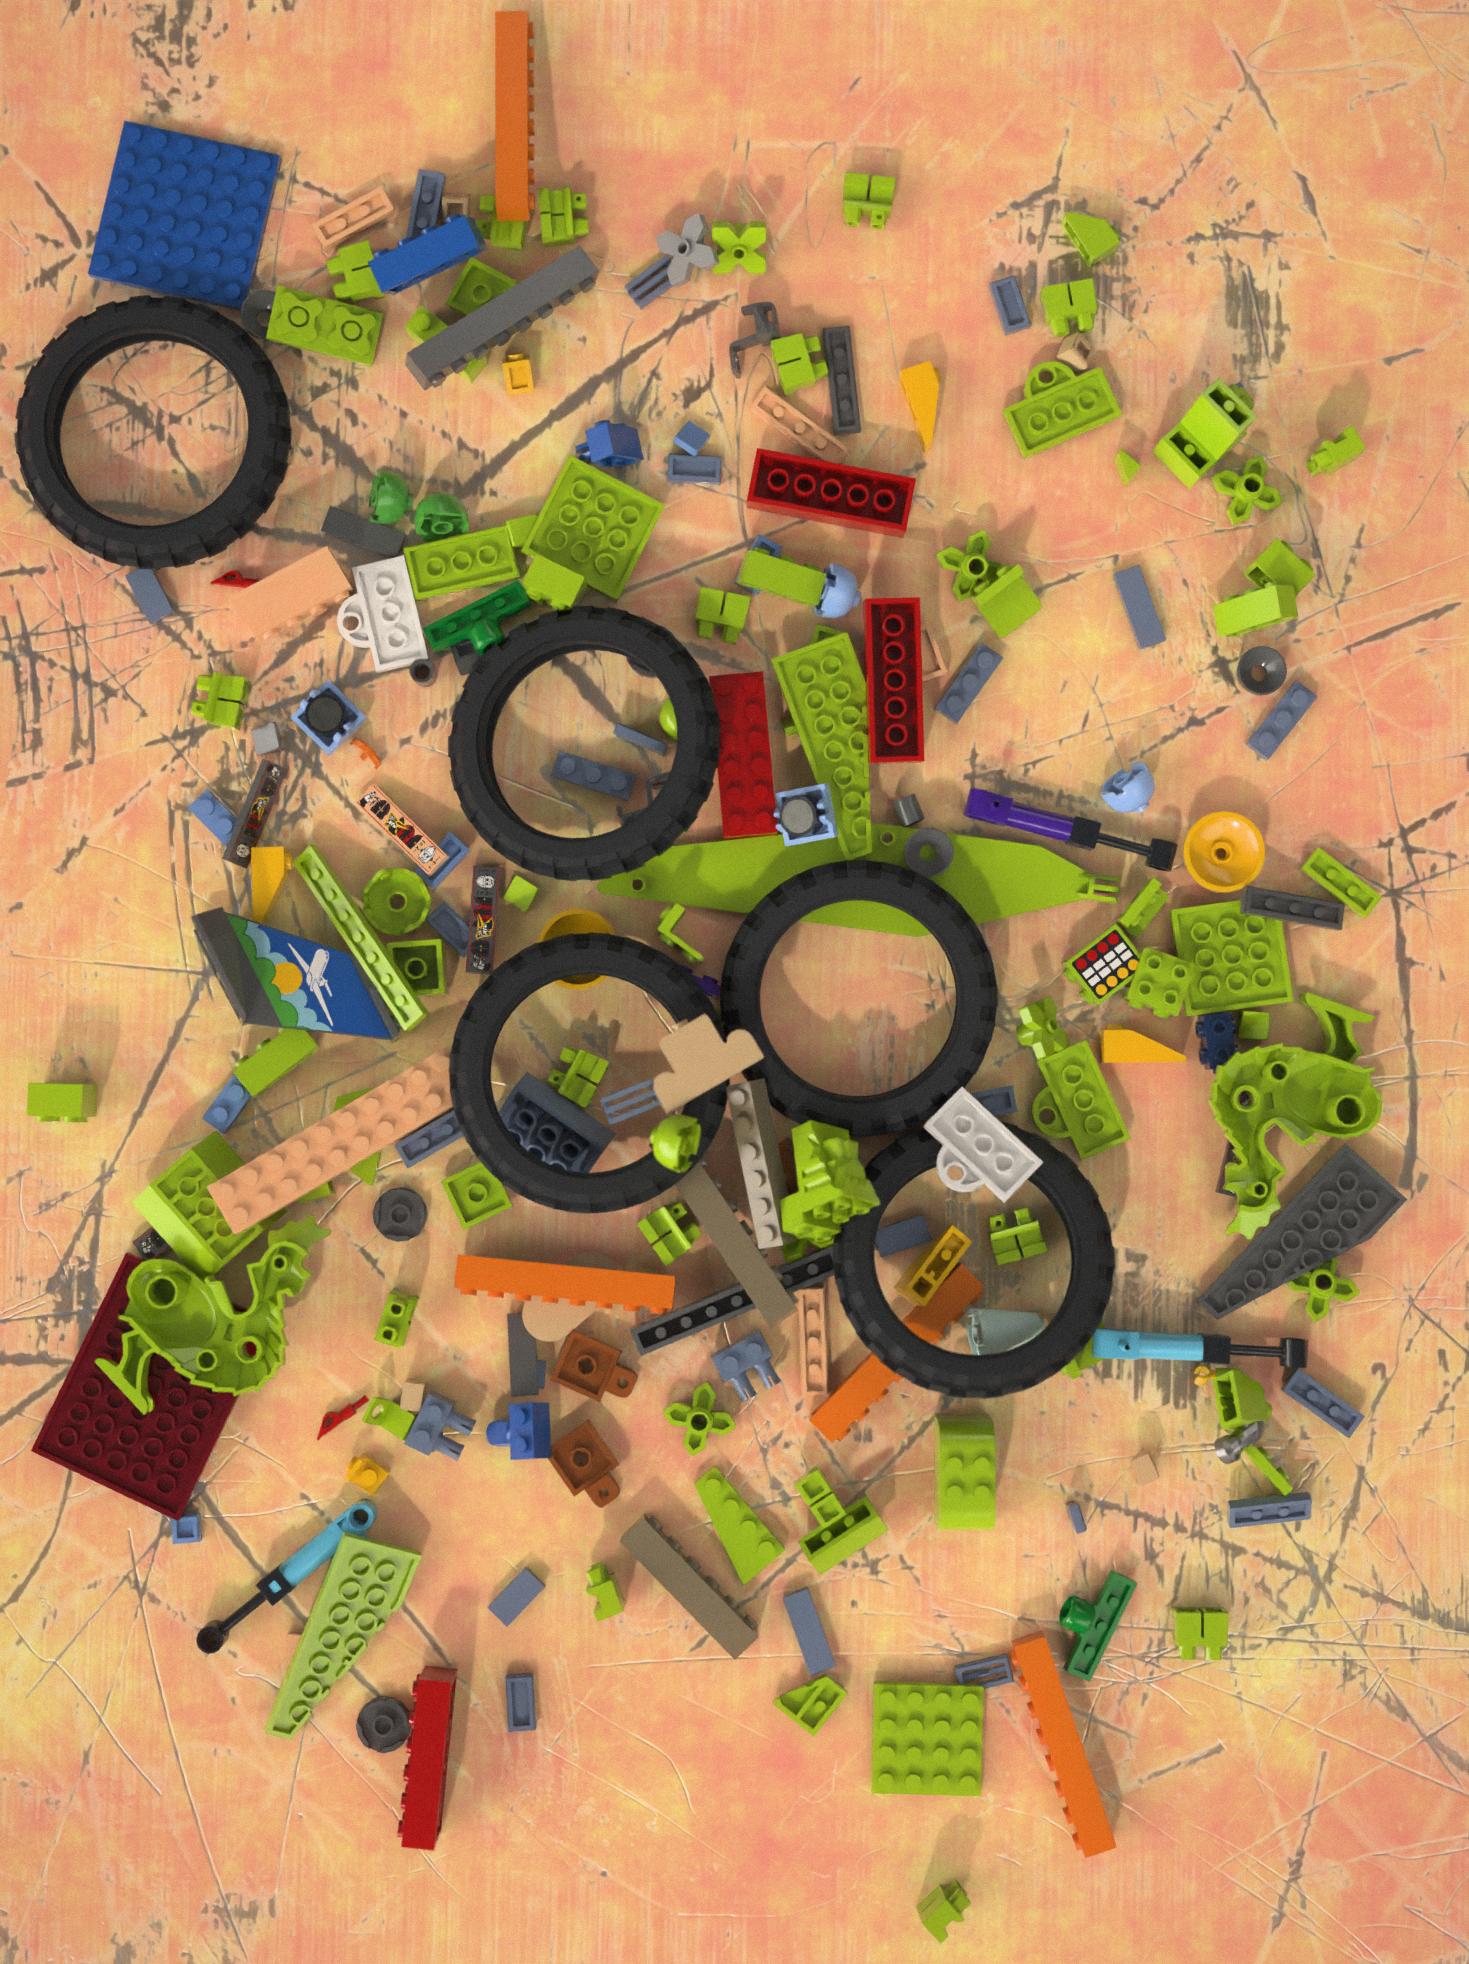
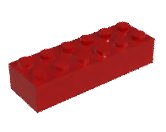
M757 448L748 491L747 508L904 538L916 478Z
M920 597L866 598L863 601V634L869 765L922 763L925 761Z
M763 671L709 676V683L714 694L717 711L719 712L721 727V752L717 771L724 840L777 835V819L773 814L776 808Z
M425 1666L422 1673L417 1674L416 1681L414 1680L412 1698H416V1701L414 1702V1707L410 1710L409 1726H413V1729L411 1730V1735L408 1736L406 1753L411 1755L408 1758V1764H405L403 1781L408 1782V1784H406L405 1792H402L400 1809L405 1810V1812H403L402 1820H399L397 1837L402 1838V1848L434 1851L441 1835L458 1669Z

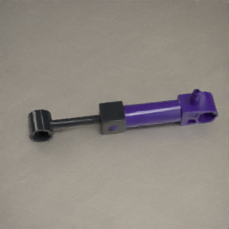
M970 788L963 813L964 816L1002 827L1006 825L1064 841L1067 845L1089 851L1095 848L1096 843L1143 855L1146 856V866L1171 872L1178 847L1177 844L1162 839L1152 838L1151 844L1147 846L1100 833V822L1079 816H1066L1013 801V798L976 788Z

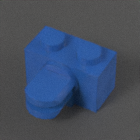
M610 420L596 422L595 427L585 431L587 442L575 446L576 453L581 454L577 459L587 464L598 463L599 466L623 468L644 460L637 428L628 427L624 423L613 424Z
M549 1403L509 1404V1419L496 1420L488 1425L486 1430L488 1442L497 1447L510 1446L511 1460L551 1458Z

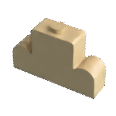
M702 1015L690 1023L685 1019L672 1027L674 1032L659 1041V1046L673 1068L674 1073L663 1072L659 1074L654 1081L653 1089L665 1112L669 1114L760 1061L764 1056L751 1034L745 1030L733 1031L728 1036L726 1043H724L707 1015Z

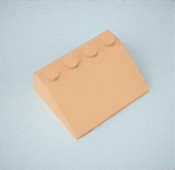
M328 546L237 592L229 598L255 637L260 641H270L279 635V631L287 627L292 629L303 623L302 619L311 614L312 616H318L327 610L326 607L334 602L336 604L343 603L355 590L340 562Z

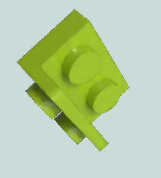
M1155 878L1149 879L1115 923L1134 938L1139 937L1169 898V895L1160 889L1162 884Z

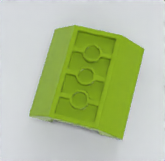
M214 1131L186 1152L149 1184L132 1202L184 1263L203 1281L208 1276H215L230 1260L288 1212L283 1208L241 1234L235 1235L207 1187L242 1167L245 1163L217 1131Z

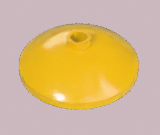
M1220 811L1204 816L1191 827L1184 841L1183 858L1187 871L1202 887L1221 893L1233 892L1247 886L1257 877L1264 863L1265 846L1261 833L1249 819L1234 812ZM1217 849L1224 851L1222 859L1216 856Z
M569 909L558 913L545 924L540 933L538 943L553 937L572 933H608L615 936L616 934L609 922L601 915L586 909ZM577 975L554 982L567 989L584 990L600 984L608 976Z

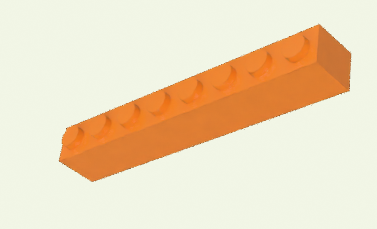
M495 11V208L498 221H530V210H535V195L530 193V185H535L534 168H530V161H535L534 144H530V136H535L534 119H530V112L535 111L534 95H530V87L535 86L534 70H530V63H534V46H529V39H534V22H529L527 11Z
M458 1255L454 1288H460V1294L477 1295V1290L488 1291L487 1297L504 1298V1293L515 1294L516 1300L531 1301V1296L542 1297V1302L558 1304V1298L569 1299V1305L585 1306V1302L590 1301L596 1302L597 1308L612 1309L613 1304L623 1305V1310L639 1312L640 1307H650V1313L667 1314V1309L673 1310L676 1276Z
M958 1262L925 1306L916 1305L902 1322L920 1338L929 1343L933 1342L936 1344L946 1334L944 1331L946 1326L950 1322L953 1325L956 1324L965 1314L962 1310L969 1303L974 1305L984 1295L982 1290L985 1286L966 1267ZM871 1352L808 1416V1419L831 1443L836 1439L840 1442L851 1431L849 1426L855 1420L860 1422L869 1413L870 1410L867 1407L874 1400L877 1402L881 1401L889 1392L887 1387L893 1381L898 1383L903 1377L895 1374L882 1364Z
M1041 1630L1012 1640L1013 1650H1010L1009 1653L1014 1667L1020 1666L1022 1676L1018 1677L1023 1693H1029L1031 1702H1028L1027 1706L1032 1719H1038L1040 1728L1036 1729V1733L1041 1746L1044 1744L1047 1746L1049 1754L1044 1756L1050 1772L1054 1770L1056 1772L1058 1780L1054 1781V1786L1058 1797H1064L1067 1806L1062 1809L1067 1823H1073L1076 1833L1071 1834L1076 1850L1082 1849L1085 1858L1117 1848L1044 1633Z

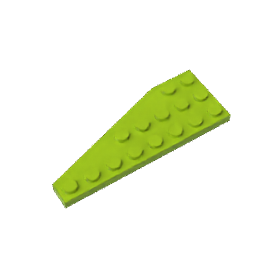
M847 632L775 657L771 659V663L817 785L829 783L839 835L836 838L846 861L871 854L872 842L866 681Z
M343 1532L264 1727L265 1734L289 1740L296 1735L310 1718L312 1710L331 1692L330 1688L338 1679H342L368 1647L367 1643L377 1631L380 1632L386 1625L385 1621L402 1606L422 1557L420 1551Z

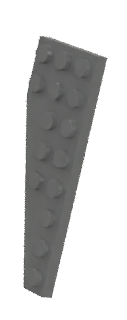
M1345 1143L1196 1301L1218 1320L1371 1239L1407 1199Z

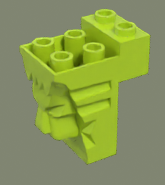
M1218 378L1198 397L1183 419L1160 440L1152 452L1188 489H1191L1248 434L1246 432L1247 428L1258 417L1252 411L1254 408V403L1251 401L1252 396L1243 387L1239 388L1236 385L1228 387Z
M810 1120L791 1129L799 1192L779 1201L783 1232L795 1234L799 1238L810 1237L814 1238L816 1242H824L830 1240L832 1235L841 1232L840 1223L847 1222L849 1217L856 1214L868 1213L870 1208L880 1204V1199L876 1196L871 1182L865 1179L863 1166L858 1160V1143L850 1140L849 1130Z

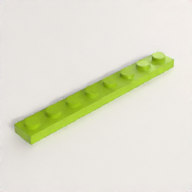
M309 845L293 861L294 865L403 1029L411 1031L429 1014L321 851L316 845Z

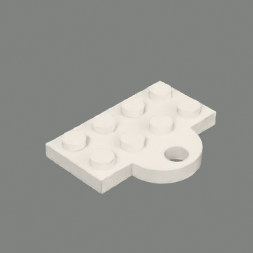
M405 556L352 567L358 594L347 598L339 608L337 624L342 636L354 646L371 648L377 673L410 666L417 659L430 661ZM347 618H358L359 625L355 630L345 629L344 624Z
M963 1087L924 1125V1128L943 1145L936 1161L937 1173L947 1187L958 1192H971L985 1184L1005 1203L1043 1163ZM951 1167H958L961 1169L963 1177L958 1181L951 1180L947 1175V1170Z

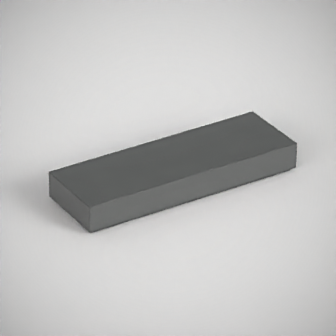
M332 506L329 507L321 528V532L389 558L399 556L406 538L405 533L370 522L367 519Z
M522 1313L507 1314L511 1397L539 1395L536 1338L525 1328Z

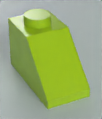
M1072 212L1064 214L1061 225L1089 268L1117 251L1120 244L1119 233L1106 220Z

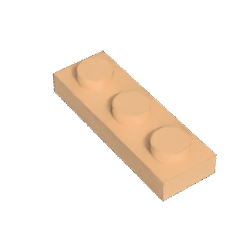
M382 186L311 225L324 249L327 251L396 212Z

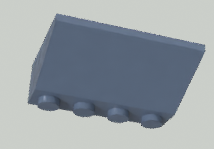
M529 1072L515 1085L499 1110L504 1124L519 1144L540 1160L565 1170L590 1173L616 1135V1133Z

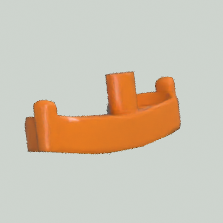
M356 737L350 742L351 745L355 744L364 751L360 756L362 760L369 756L375 765V769L382 765L379 757L364 742Z

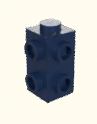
M1230 1012L1198 1016L1199 1022L1195 1023L1197 1038H1201L1202 1049H1199L1200 1064L1204 1065L1205 1070L1213 1069V1074L1216 1072L1217 1065L1222 1066L1234 1052L1238 1051L1240 1053L1238 1045H1234L1233 1034H1236V1022L1234 1018H1231Z

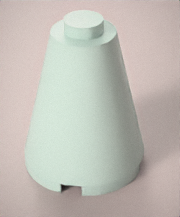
M971 1308L967 1313V1318L972 1317V1324L967 1325V1336L973 1355L994 1354L1010 1350L1031 1340L1045 1329L1043 1318H1039L1038 1314L1033 1312Z

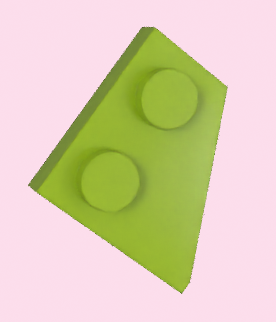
M824 1674L774 1698L773 1704L814 1737L846 1697L848 1691L830 1676Z

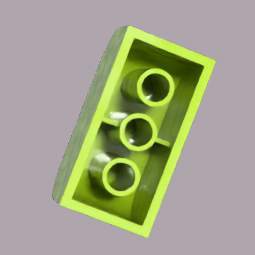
M934 1414V1522L937 1529L994 1530L996 1518V1455L993 1419L989 1414Z

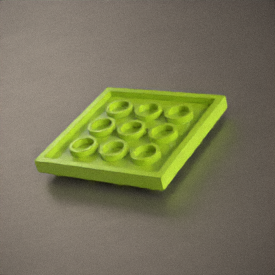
M569 455L521 552L532 558L537 553L584 576L588 587L618 601L665 504Z
M1241 900L1169 910L1176 957L1191 962L1195 966L1183 1000L1185 1017L1293 1002L1282 921L1241 914Z
M874 1681L871 1793L981 1796L984 1686L975 1683L960 1685L959 1683Z

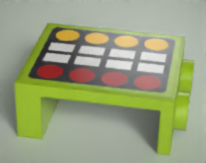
M1115 923L1077 954L1063 962L1062 966L1065 969L1062 972L1071 984L1076 982L1081 989L1079 995L1086 1004L1090 1005L1092 1003L1095 1007L1099 1006L1133 979L1141 954L1117 923Z

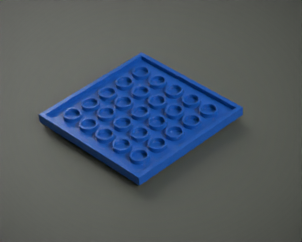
M124 121L88 275L95 279L241 311L244 300L250 295L282 160L280 155Z

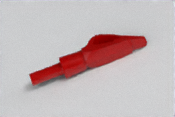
M231 570L212 581L211 585L219 584L222 586L247 588L259 580L243 578L239 571ZM230 575H236L235 580L227 581L225 578Z
M364 1395L353 1405L349 1403L339 1413L327 1412L323 1416L317 1440L319 1441L323 1435H326L339 1424L357 1413L356 1410L368 1402L369 1398ZM332 1417L334 1419L333 1422L325 1427L327 1418Z

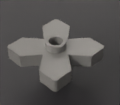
M699 213L685 220L681 236L667 230L656 237L660 252L674 256L667 270L670 283L673 286L680 287L689 282L693 268L700 267L708 271L720 263L716 249L707 246L703 242L709 228L705 217Z

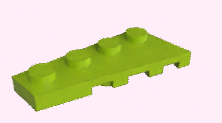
M715 1465L694 1482L695 1488L743 1585H745L784 1552L785 1548Z

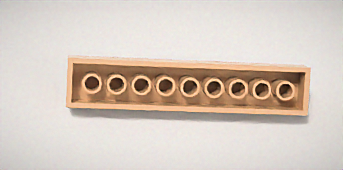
M448 1046L209 1185L207 1189L235 1235L241 1234L452 1109L449 1078L451 1051Z

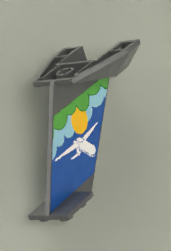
M223 907L191 916L195 930H193L194 935L242 1026L251 1024L390 1040L391 1043L397 1041L401 1026L395 1015H389L387 1003L377 991V988L355 955L227 913Z

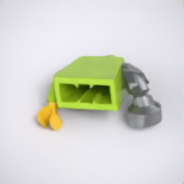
M1201 1364L1194 1373L1202 1374L1203 1376H1198L1194 1382L1197 1385L1203 1386L1209 1379H1212L1221 1428L1243 1429L1239 1432L1238 1437L1228 1434L1215 1441V1451L1218 1458L1225 1464H1231L1241 1458V1452H1243L1244 1447L1248 1448L1251 1444L1254 1446L1262 1437L1265 1428L1264 1423L1268 1421L1272 1414V1405L1265 1400L1263 1386L1249 1378L1240 1368H1215V1370H1211L1209 1366Z

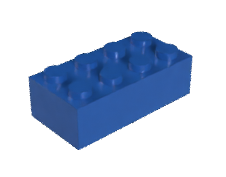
M457 213L445 219L447 224L441 227L432 225L422 230V236L418 238L407 237L397 243V248L390 251L386 248L373 254L374 259L369 261L368 264L381 292L395 295L488 250L475 219L466 215L461 216L460 213Z

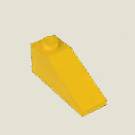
M931 361L903 369L898 377L924 453L929 452L932 445L939 383H941L939 370L937 367L933 368Z
M251 847L252 911L254 922L263 925L267 924L287 882L289 869H293V855L285 847Z
M1107 1025V1030H1100V1063L1186 1062V1056L1133 1030H1124V1025Z
M949 1225L907 1268L893 1288L913 1305L925 1306L972 1241L955 1226Z

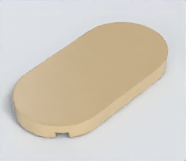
M598 1252L581 1253L566 1264L568 1266L617 1270L610 1258ZM531 1296V1301H525L523 1306L522 1319L525 1328L533 1337L541 1341L552 1342L564 1338L598 1308L596 1307V1302L586 1301L585 1306L569 1305V1299L558 1298V1304L542 1302V1297Z

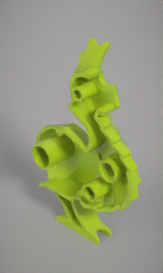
M1309 992L1305 994L1300 993V1001L1314 1011L1322 1028L1325 1046L1320 1053L1306 1051L1302 1047H1283V1043H1277L1263 1048L1255 1046L1241 1054L1236 1051L1222 1066L1217 1065L1214 1082H1210V1099L1207 1102L1215 1115L1213 1119L1225 1130L1223 1135L1234 1146L1232 1151L1239 1160L1238 1163L1228 1162L1225 1165V1184L1222 1189L1236 1193L1237 1201L1234 1209L1238 1210L1233 1221L1226 1227L1225 1234L1230 1235L1239 1232L1246 1239L1250 1240L1253 1238L1256 1229L1261 1226H1268L1271 1214L1281 1208L1275 1196L1277 1180L1287 1171L1270 1154L1265 1146L1264 1137L1269 1126L1275 1123L1296 1143L1304 1146L1307 1143H1317L1318 1139L1313 1137L1314 1133L1337 1138H1351L1370 1131L1378 1123L1382 1112V1098L1378 1090L1371 1084L1370 1072L1375 1071V1068H1363L1353 1064L1363 1051L1352 1033L1353 1022H1371L1375 1016ZM1242 1091L1246 1092L1249 1097V1101L1245 1106L1241 1105L1238 1100L1239 1094Z
M309 1215L301 1223L290 1220L282 1229L270 1230L268 1232L269 1249L265 1252L260 1262L247 1265L254 1291V1300L252 1306L246 1312H238L233 1309L223 1280L218 1281L214 1275L206 1277L203 1281L191 1269L180 1262L170 1259H150L142 1262L133 1270L128 1279L126 1289L130 1301L125 1313L119 1315L120 1320L129 1322L135 1329L122 1334L123 1357L120 1364L105 1358H98L94 1362L144 1415L148 1410L151 1412L155 1405L152 1396L148 1392L149 1364L151 1356L155 1352L171 1362L172 1366L175 1367V1371L190 1378V1384L212 1388L213 1392H233L234 1396L251 1390L260 1392L269 1379L272 1380L276 1377L281 1365L286 1364L285 1347L289 1346L283 1329L286 1327L283 1308L286 1307L285 1293L289 1297L301 1293L306 1280L313 1275L303 1265L304 1259L312 1254L308 1248L317 1241L329 1236L331 1230L318 1227L314 1215ZM248 1341L255 1343L257 1346L255 1355H250L247 1352L246 1345Z

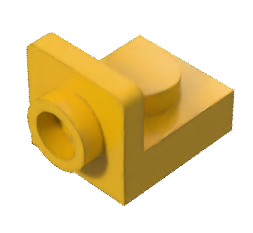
M522 352L507 354V359H503L502 364L508 396L534 392L529 355L523 356Z
M363 1453L359 1459L354 1456L346 1466L345 1470L348 1474L344 1479L347 1482L353 1481L373 1496L390 1471Z

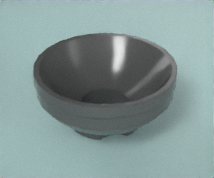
M259 290L251 293L244 300L241 307V320L245 329L252 336L261 340H266L268 326L260 325L257 321V316L261 312L271 314L275 292L270 290Z
M1257 646L1251 648L1240 658L1237 666L1239 683L1247 692L1254 695L1271 694L1278 690L1286 679L1287 667L1285 660L1279 652L1271 647ZM1261 666L1266 672L1264 680L1256 681L1252 678L1251 670L1253 667Z
M923 828L914 832L907 840L904 848V857L908 867L925 877H934L945 872L952 863L954 849L950 838L944 832L935 828ZM930 845L935 849L936 855L932 861H924L920 857V849L923 846Z

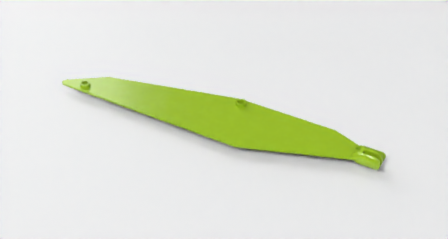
M871 824L872 853L854 860L886 862L911 870L905 861L904 848L909 837L920 829L886 824ZM951 833L945 834L950 838L954 849L952 863L942 874L927 877L949 892L962 905L969 916L973 918L976 924L1084 899L1118 904V898L1093 895L1094 891L1119 893L1120 891L1119 887L1095 884V880L1121 883V877L1088 873L1042 846ZM783 834L670 847L659 857L655 856L638 869L603 879L597 884V890L602 894L749 914L769 892L794 875L816 866L845 860L836 837L785 846ZM883 834H891L892 841L885 843L882 839ZM925 845L920 849V857L924 861H932L935 858L936 851L932 846ZM641 880L643 887L640 890H635L633 888L634 881ZM864 900L830 904L812 911L799 920L913 937L931 934L927 928L909 914L886 904Z

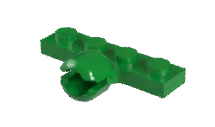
M519 580L424 627L423 630L435 654L464 639H470L477 653L483 656L494 643L499 644L505 639L499 626L500 622L530 607L531 604Z
M1111 1569L1094 1602H1088L1075 1595L1065 1600L1060 1610L1059 1621L1065 1628L1078 1633V1638L1063 1667L1067 1672L1088 1682L1091 1681L1138 1584L1135 1580Z

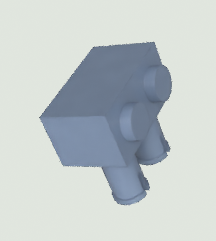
M759 1328L711 1355V1359L724 1382H732L741 1398V1402L749 1400L744 1389L747 1390L750 1398L757 1395L746 1375L749 1368L756 1369L765 1385V1389L772 1387L768 1375L775 1385L781 1381L769 1360L771 1359L772 1351Z
M432 1390L427 1395L404 1444L428 1456L436 1450L458 1461L465 1445L443 1436L442 1431L448 1425L470 1436L477 1420H473L455 1411L456 1401Z

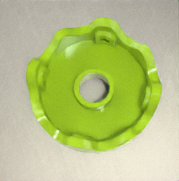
M382 869L375 874L364 888V916L376 929L383 933L394 936L410 934L419 929L426 922L430 914L432 904L429 888L422 878L408 869ZM395 895H402L405 899L404 907L399 910L393 909L390 903Z

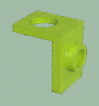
M373 1397L362 1418V1422L379 1425L401 1440L406 1441L417 1415L409 1410H402L400 1405L393 1400ZM381 1405L379 1413L372 1418L374 1409Z

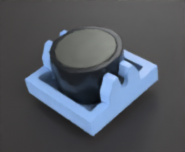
M327 680L318 690H312L309 693V698L301 701L300 708L290 718L331 756L363 724L367 717Z
M829 783L775 793L778 808L775 809L773 814L774 817L779 819L776 829L783 832L785 846L839 836Z

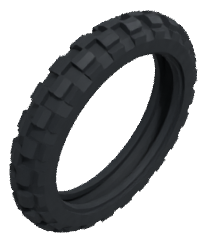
M150 295L130 297L129 300L118 303L112 301L96 307V311L85 317L81 315L66 325L67 329L56 339L53 337L41 351L43 355L36 366L32 365L24 382L26 387L23 396L18 400L15 417L17 419L15 445L16 454L19 456L21 465L20 471L35 504L45 518L62 535L89 554L117 565L138 567L139 569L160 570V568L164 567L178 568L195 564L197 560L205 557L211 558L226 550L227 546L238 538L241 540L255 527L254 523L263 513L266 514L276 498L274 495L280 483H283L288 467L287 460L292 440L290 409L286 393L272 362L259 344L255 342L247 331L233 320H229L221 315L219 311L201 303L195 304L188 302L184 298L172 296L154 298ZM152 341H168L181 343L203 351L223 365L235 378L244 398L248 416L246 450L242 463L229 486L215 501L200 512L180 521L163 525L129 524L110 518L92 508L73 486L67 474L61 453L60 439L63 415L68 400L79 381L100 360L130 345Z
M574 606L572 610H565L564 612L557 609L539 615L538 619L528 624L524 622L509 631V636L499 644L494 643L482 656L483 660L476 670L470 672L462 686L464 691L459 702L455 703L451 722H453L451 735L448 736V757H450L451 761L450 776L454 791L457 792L461 803L460 806L468 821L472 823L479 835L504 858L523 869L557 880L595 881L608 879L614 875L638 869L655 856L659 857L674 845L673 842L684 831L687 832L697 819V813L703 803L707 802L712 790L715 771L719 766L721 752L719 712L716 708L712 689L699 664L673 635H670L659 625L644 617H638L630 614L628 611L611 607L605 609L595 608L594 606ZM590 650L608 651L626 656L642 664L660 680L673 706L677 725V746L673 765L665 784L652 803L637 817L625 825L601 835L586 838L559 837L531 827L507 803L500 790L494 771V733L505 703L515 688L530 673L559 656Z
M846 860L827 863L810 868L779 884L751 910L741 924L727 953L722 972L720 1011L722 1022H725L723 1030L726 1040L736 1030H745L751 1034L764 1058L741 1072L747 1081L764 1078L770 1105L787 1118L801 1125L813 1120L849 1130V1137L888 1135L905 1130L935 1115L961 1087L965 1089V1086L978 1071L992 1040L996 1024L998 994L995 968L983 935L973 918L969 916L962 905L949 892L945 891L934 881L902 866L886 862ZM873 901L892 906L909 914L927 928L939 942L950 963L956 989L955 1015L950 1033L941 1051L934 1061L913 1080L881 1094L869 1096L840 1095L825 1091L806 1082L795 1074L778 1056L767 1036L760 1008L761 981L768 958L775 945L785 932L802 917L821 907L837 902Z
M572 933L535 943L519 951V953L507 961L505 960L491 972L490 976L477 988L469 1000L462 1017L459 1019L454 1034L449 1061L450 1095L453 1110L467 1144H469L484 1167L503 1185L534 1203L552 1209L572 1213H606L644 1203L674 1186L692 1170L711 1145L720 1127L727 1105L728 1097L726 1091L727 1086L730 1085V1078L684 1104L680 1115L697 1118L699 1121L695 1123L701 1126L697 1153L690 1154L687 1161L692 1162V1164L685 1172L681 1173L664 1167L655 1158L653 1150L639 1160L613 1170L589 1173L561 1169L540 1160L519 1144L504 1124L498 1112L492 1091L491 1065L498 1036L507 1019L528 996L554 981L577 975H604L632 983L652 995L669 1012L676 1024L685 1019L690 1023L702 1015H707L724 1043H726V1035L720 1018L702 987L690 973L685 971L669 956L643 942L628 937H620L608 933Z
M1002 1121L1000 1122L1043 1161L1042 1165L1027 1180L1034 1184L1053 1204L1064 1224L1070 1244L1071 1274L1067 1293L1056 1316L1034 1338L1020 1346L994 1354L968 1355L956 1353L937 1347L920 1338L897 1317L888 1304L876 1273V1232L881 1217L894 1196L915 1177L936 1167L937 1157L943 1145L924 1127L910 1131L895 1139L893 1143L877 1153L864 1168L865 1179L871 1182L876 1196L880 1199V1204L870 1208L868 1213L856 1214L849 1217L847 1222L840 1223L841 1232L834 1236L833 1269L835 1284L847 1319L851 1322L858 1337L867 1349L895 1374H899L914 1385L928 1391L946 1394V1396L965 1399L1003 1397L1004 1395L1034 1387L1054 1376L1083 1350L1094 1335L1103 1319L1102 1317L1109 1303L1113 1287L1115 1253L1111 1238L1112 1230L1107 1214L1104 1212L1098 1199L1099 1195L1089 1179L1087 1180L1074 1161L1064 1152L1061 1153L1053 1147L1050 1141L1034 1132L1029 1133L1018 1128L1017 1125Z

